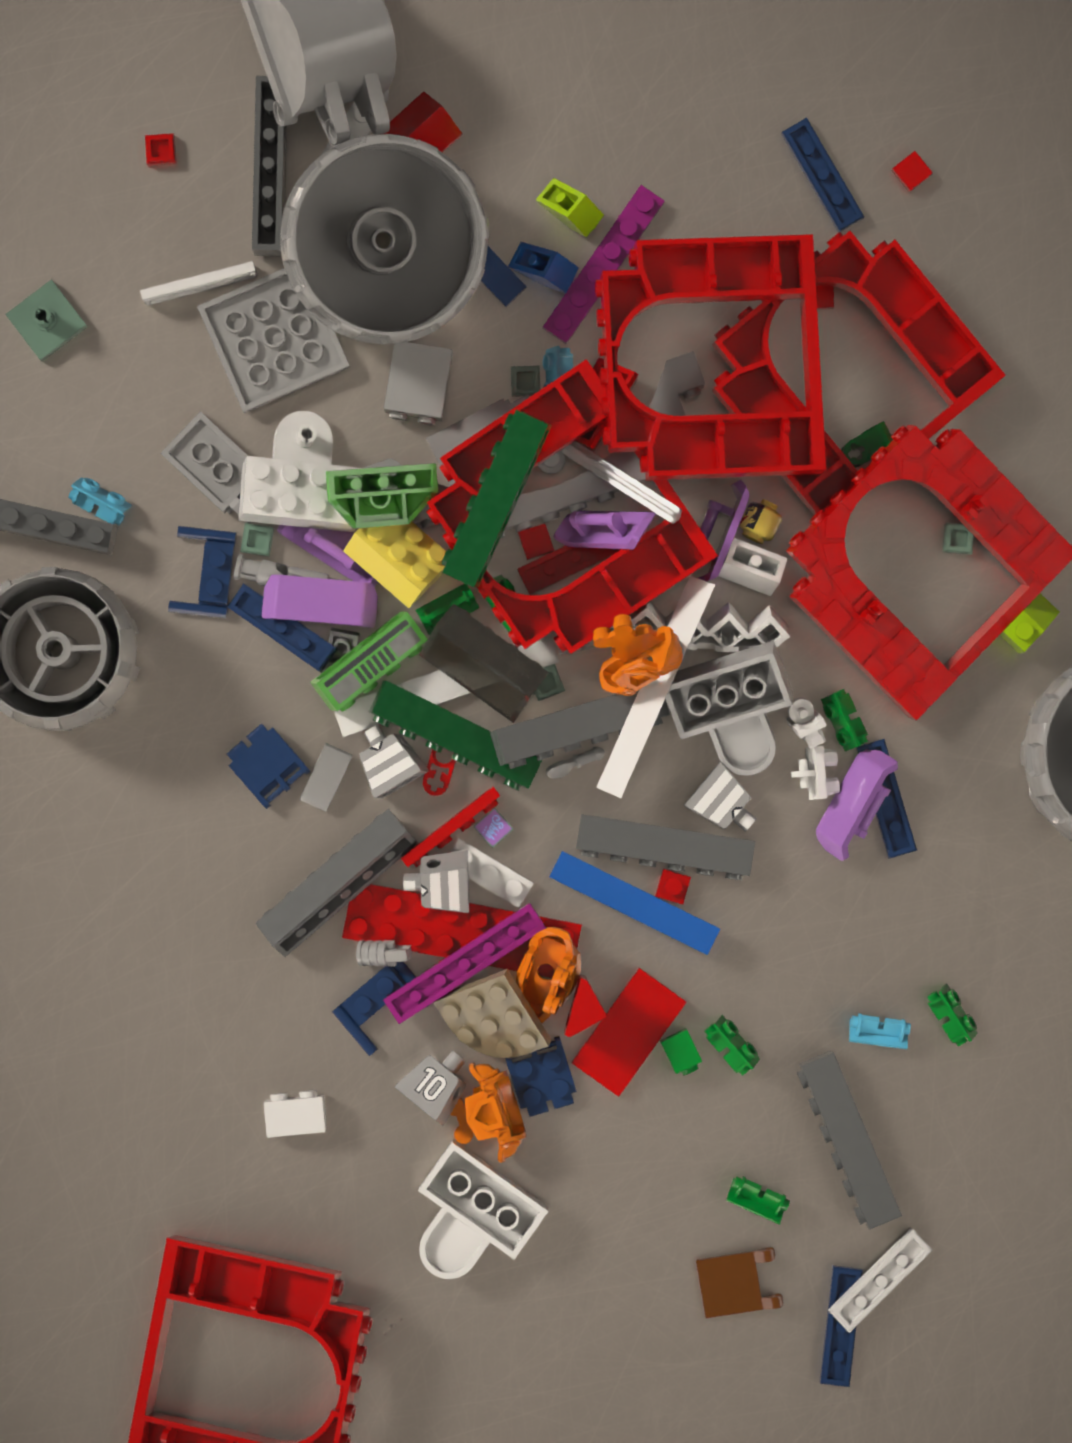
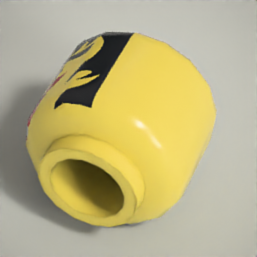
M762 499L761 503L751 502L739 524L743 530L742 535L759 544H763L764 541H771L782 522V516L776 511L778 506L765 499Z

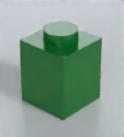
M686 1028L660 1040L676 1074L682 1072L683 1076L699 1069L697 1064L701 1063L702 1059Z

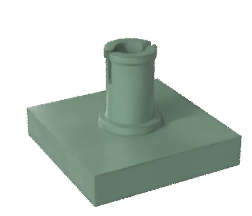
M52 279L5 314L41 361H44L88 327Z

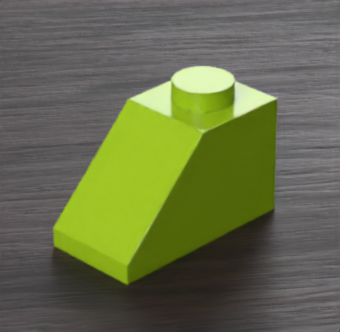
M555 178L550 181L536 199L541 206L567 227L584 237H587L605 216L587 195Z
M1040 593L1008 625L1000 636L1019 654L1023 653L1048 628L1060 611Z

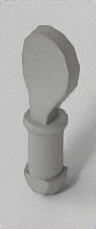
M593 747V749L584 753L574 754L568 760L550 765L546 769V774L549 778H562L568 775L574 766L580 768L587 763L601 760L605 752L603 748Z

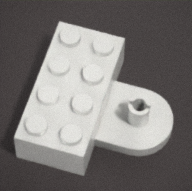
M293 412L282 419L275 431L272 458L246 456L242 467L238 521L355 532L356 529H353L328 502L326 471L361 468L331 465L333 436L327 422L313 412Z
M453 1139L418 1189L420 1193L441 1207L421 1238L419 1251L422 1263L430 1273L439 1278L455 1279L465 1275L472 1269L490 1243L512 1259H515L549 1212V1207Z

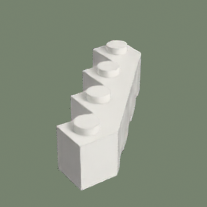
M649 602L630 615L633 629L635 630L639 625L648 624L657 631L661 626H668L674 611L665 617L652 602ZM728 602L709 619L706 620L701 616L687 650H697V648L735 653L773 640L776 647H778L790 637L789 625L771 605L767 606L747 623Z

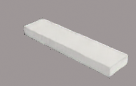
M251 261L142 289L140 292L142 300L149 306L257 278L258 274L254 262Z
M910 1228L828 1311L850 1333L933 1250L914 1229Z

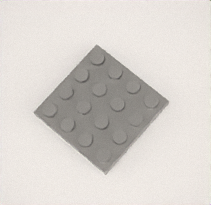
M284 268L197 306L243 413H247L350 368L335 331L321 323L302 304L294 292Z

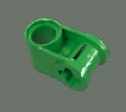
M882 421L848 441L841 448V451L853 466L857 468L870 461L871 456L882 446L886 448L893 441L892 435L885 422ZM851 449L853 451L857 449L860 451V455L857 458H850L848 453Z

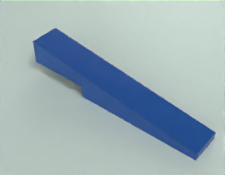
M563 851L549 876L706 955L709 954L720 931V928Z

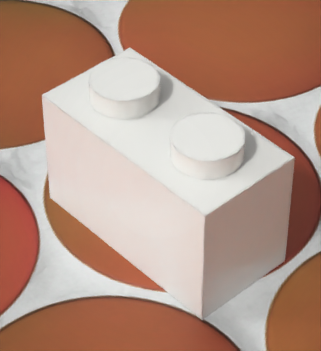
M733 538L718 577L771 596L780 584L788 558Z
M317 1090L299 1092L300 1097L288 1098V1093L271 1094V1100L264 1102L267 1138L326 1132L327 1119L324 1094L317 1095Z

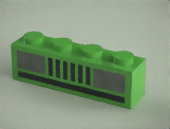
M399 612L310 683L330 710H341L343 712L356 702L354 698L361 692L366 694L378 685L377 680L384 674L389 676L401 667L399 662L407 656L412 658L423 650L422 644L428 639L408 612Z

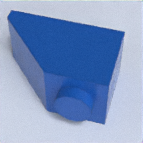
M520 242L508 265L511 270L547 288L567 293L579 269L578 266L560 253L525 242Z

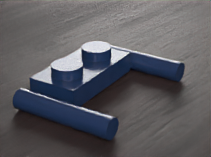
M178 526L177 537L206 541L199 588V604L169 601L168 612L227 618L236 532Z
M397 962L396 966H385L332 1011L368 1056L372 1055L378 1048L359 1026L385 1005L384 998L416 978V975L405 962Z

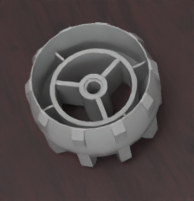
M42 567L41 570L27 573L13 581L8 579L0 585L1 712L15 721L32 728L49 731H69L73 728L84 726L98 718L105 719L116 711L114 705L123 696L130 681L137 680L140 667L135 666L137 655L136 634L139 633L136 621L130 617L122 601L115 595L114 591L98 579L80 571L57 567ZM57 605L79 608L93 621L99 633L101 644L79 645L71 636L52 631L40 611ZM29 618H32L42 634L37 641L36 652L38 658L43 663L29 685L18 669L15 647L22 627ZM59 641L62 644L63 651L60 656L53 658L51 650L53 645ZM81 653H101L94 674L82 687L60 696L41 694L55 668L62 670L72 668L79 661Z

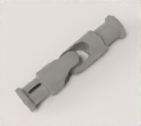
M242 554L238 555L234 570L235 580L244 578L257 581V584L262 586L266 585L271 575L340 580L331 578L329 574L289 567L285 564L264 559L262 562L247 559Z

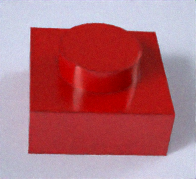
M663 869L655 897L683 905L691 877Z

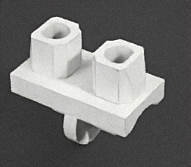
M806 698L794 699L792 705L788 707L790 717L786 718L791 729L800 739L802 738L806 741L810 748L826 742L821 728L827 726L824 718Z
M823 746L805 748L806 759L799 760V771L791 772V778L800 777V787L808 788L809 800L827 799L828 795L839 793L838 777L826 778L825 774L826 766H837V751L824 749Z

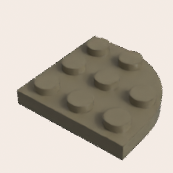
M508 969L454 989L433 1002L459 1041L475 1051L496 1058L520 1057L548 1047L552 1041Z

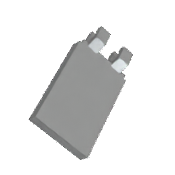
M528 394L510 403L509 399L505 401L501 399L427 437L426 440L439 465H443L440 457L528 399ZM454 479L448 481L450 486L456 483Z
M200 411L161 454L224 514L226 512L231 514L234 510L239 515L242 467L248 455Z

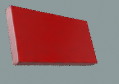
M638 968L607 1011V1017L600 1021L571 1063L619 1097L687 1002L641 968Z

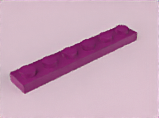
M640 185L542 329L564 344L569 342L598 300L595 295V280H600L602 271L618 270L629 255V249H633L636 240L641 238L665 201L643 185Z
M528 903L384 998L383 1001L398 1024H401L532 938L537 932L545 929L546 926L532 904Z

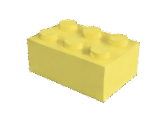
M412 521L406 525L359 528L343 550L408 608L442 576L445 567L441 563L446 550Z

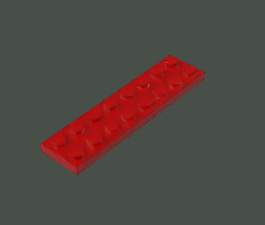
M370 884L348 903L342 938L355 941L395 940V945H411L412 952L446 958L516 911L469 903V913L424 908L421 903V893ZM540 916L546 928L557 927L569 932L573 945L578 948L582 924ZM531 938L489 966L517 972L525 953L529 950ZM545 963L539 966L540 976L553 978L555 971L550 964Z

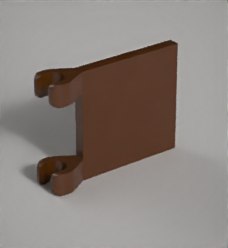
M773 1247L696 1260L706 1318L783 1307L782 1294L761 1296L756 1263L774 1261L776 1255Z

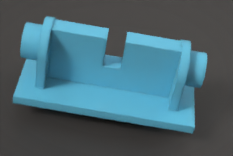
M555 346L546 350V354L543 357L546 382L543 388L573 368V354L570 353V348Z
M81 477L71 485L73 489L68 496L74 505L88 512H92L95 504L98 505L99 508L95 516L119 526L125 517L123 513L132 506V504L125 501L122 495L104 490L98 482L90 478Z
M858 1013V1016L852 1015V1018H850L849 1042L907 1049L911 1023H906L905 1019L885 1018L884 1022H879V1017Z

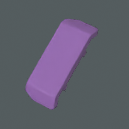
M742 479L731 485L737 499L733 509L713 500L708 502V510L700 528L707 540L719 513L730 518L716 551L718 557L712 560L708 573L698 577V579L708 582L720 574L750 496Z
M573 511L565 516L553 537L568 547L634 549L653 521L656 513Z
M279 525L278 533L345 577L356 582L371 583L374 587L378 583L376 579L343 552L355 532Z
M271 575L264 587L262 618L374 628L376 625L378 596L374 585L366 582Z
M866 749L860 752L840 785V792L835 794L816 829L818 841L827 852L840 861L849 858L848 845L854 834L863 839L866 837L868 827L883 800L891 792L882 783L888 774L898 770V762L880 750Z

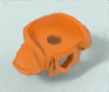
M622 614L614 618L613 631L607 627H599L593 632L595 647H613L612 657L603 662L599 670L601 687L608 692L632 696L641 688L660 678V676L678 669L682 663L683 653L680 640L670 627L661 626L656 631L651 625L642 624L634 630L631 617ZM649 657H652L653 662H652V661H649V660H647V659H648Z
M548 927L537 932L531 938L529 950L525 953L517 971L516 983L541 1023L545 1022L551 1014L556 1015L559 1007L563 1006L565 999L572 993L579 979L581 954L573 945L569 932L557 927ZM550 964L555 971L553 978H542L538 971L540 965Z
M476 1063L469 1064V1071L481 1086L473 1088V1095L466 1097L465 1103L462 1098H459L450 1115L456 1116L459 1123L454 1132V1138L461 1144H467L472 1140L474 1134L478 1141L497 1137L499 1142L498 1161L503 1163L517 1152L518 1146L522 1144V1139L527 1137L516 1097L507 1071L500 1072L498 1068L495 1069L489 1064L476 1065Z

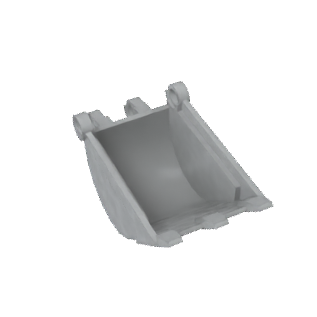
M240 0L276 100L273 104V113L280 127L292 125L297 122L299 114L315 110L329 142L332 145L341 144L350 140V128L343 104L354 101L361 117H365L374 135L389 131L390 121L385 102L389 99V87L395 76L397 55L391 19L383 0Z

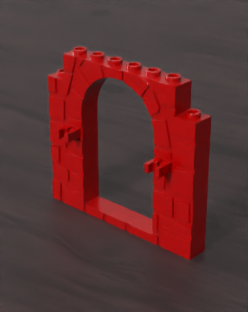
M848 231L844 236L841 232H838L827 242L829 245L827 250L822 254L818 250L814 252L816 286H832L844 289L862 300L947 403L948 407L921 429L928 439L1006 376L895 239L889 244L885 240L871 251L874 254V257H872L851 231ZM783 299L763 300L754 310L751 306H748L737 316L739 319L737 324L732 328L727 324L714 334L717 340L712 346L733 372L730 374L726 370L714 380L717 386L712 389V392L730 414L806 411L804 404L777 372L770 356L768 343L770 325L775 312L781 303L785 301ZM825 430L826 470L822 474L781 475L813 515L820 510L825 511L831 505V497L838 490H845L852 483L850 478L858 471Z
M813 234L636 240L633 249H629V266L634 267V270L602 271L600 280H595L596 298L601 297V309H597L596 317L597 327H602L603 338L598 339L599 356H604V368H600V385L605 386L606 397L601 398L602 415H607L608 426L603 427V444L608 445L609 453L644 451V455H640V472L645 473L646 481L822 474L826 470ZM800 299L806 411L689 416L667 415L657 412L640 402L630 391L622 373L618 370V348L620 347L625 329L638 315L652 307L676 303Z
M587 359L440 457L443 463L439 467L448 481L454 479L456 483L429 500L427 504L430 509L426 512L435 525L441 523L447 532L443 535V538L452 550L457 541L454 538L455 531L461 521L465 523L469 512L466 511L468 502L473 494L477 496L482 486L478 484L479 478L484 468L489 469L494 458L490 456L497 440L502 442L506 433L503 426L510 413L514 414L516 410H521L552 425L533 468L607 419V415H602L601 398L606 397L605 386L600 385V378ZM634 451L640 460V455H644V451ZM668 480L653 481L665 499L681 508L680 519L675 523L664 520L646 532L634 549L619 550L558 591L545 595L516 593L502 586L486 570L477 589L484 599L488 596L495 604V607L491 610L500 623L507 622L512 630L508 635L517 648L522 645L526 650L555 631L557 636L553 639L562 652L568 650L570 654H573L593 640L595 629L599 627L612 628L616 616L622 614L630 616L718 557Z
M903 425L892 434L891 438L893 441L886 448L882 446L871 456L872 462L865 469L862 467L850 478L852 483L845 490L840 489L831 497V505L825 511H818L810 519L809 523L811 525L804 532L799 531L789 541L791 546L786 552L810 575L808 578H801L793 586L794 592L789 597L908 718L917 721L1072 560V546L982 451L975 446L961 429L945 430L937 437L935 441L937 445L935 446L917 426L907 425L905 427ZM910 480L929 489L1021 584L944 665L867 588L849 564L845 548V534L850 514L861 498L870 490L890 481Z
M178 1235L168 1237L165 1244L128 1443H350L351 1435L347 1434L349 1423L353 1422L356 1414V1405H353L355 1393H358L362 1381V1376L358 1375L360 1364L365 1362L367 1355V1346H363L365 1335H369L372 1328L373 1318L369 1316L371 1308L337 1301V1297H341L344 1289V1280H341L342 1271ZM175 1300L292 1326L315 1338L330 1357L336 1375V1384L340 1385L338 1403L336 1408L331 1410L325 1423L313 1435L306 1438L278 1440L251 1432H241L154 1411Z

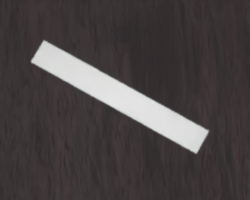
M693 576L689 577L667 626L672 628L673 632L679 637L683 657L715 587L714 584ZM678 669L660 676V678L639 690L596 788L622 798Z
M549 634L526 650L522 645L517 648L515 644L397 684V686L437 705L560 661ZM378 691L354 699L356 702L343 712L341 710L334 711L343 737L380 725L373 721L375 715L368 712Z

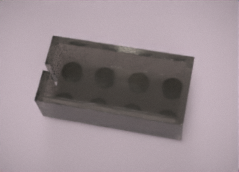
M454 603L434 627L419 654L512 723L516 721L532 700L549 673L538 662L531 660L520 652L516 646L506 642L495 634L491 628L484 626L473 618L469 612L459 608Z

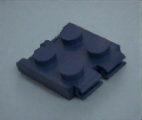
M261 723L246 736L252 743L249 748L243 741H240L226 754L233 761L228 766L259 802L268 809L271 806L270 803L284 790L288 792L291 789L290 785L304 773L307 775L311 771L273 727L268 731ZM300 767V770L285 782L284 779ZM280 784V787L265 799V796Z
M560 1036L554 1037V1040L551 1041L548 1047L529 1053L532 1054L531 1057L515 1062L512 1061L515 1058H505L520 1108H527L529 1117L548 1112L549 1109L546 1101L552 1100L554 1109L574 1104L572 1093L577 1091ZM557 1046V1049L541 1054L537 1053L538 1051Z

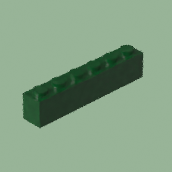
M516 410L514 414L510 413L503 426V429L506 430L502 442L497 440L490 455L494 458L489 469L484 468L479 478L478 484L482 485L477 496L472 495L466 507L469 515L465 523L461 521L455 531L454 538L457 541L453 550L449 548L443 557L441 564L445 567L442 573L471 587H479L550 432L551 424L521 410Z
M383 680L368 711L375 715L373 721L387 728L392 723L401 728L399 731L401 735L414 741L416 736L427 740L426 747L439 753L442 752V749L453 753L451 759L466 766L470 761L479 766L478 772L492 779L495 774L505 778L504 785L517 791L521 787L529 789L542 760L538 761L537 757L533 756L526 758L527 764L513 769H510L509 764L500 766L490 735L491 731L387 680Z

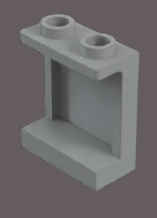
M410 342L394 344L384 411L390 414L389 418L406 421L407 416L418 418V423L435 425L436 421L442 422L450 365L453 358L452 349Z

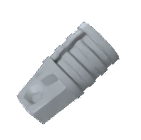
M360 940L356 949V958L359 966H396L397 962L408 961L412 957L411 945H395V940Z

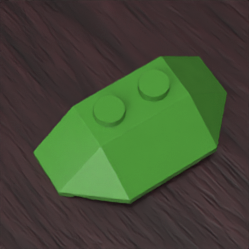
M436 463L326 471L328 502L353 529L410 524L424 509L427 502L438 493Z

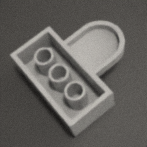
M773 640L678 670L665 699L681 739L709 731L721 763L728 770L739 775H754L765 770L771 764L775 755V736L766 713L791 706L793 691Z

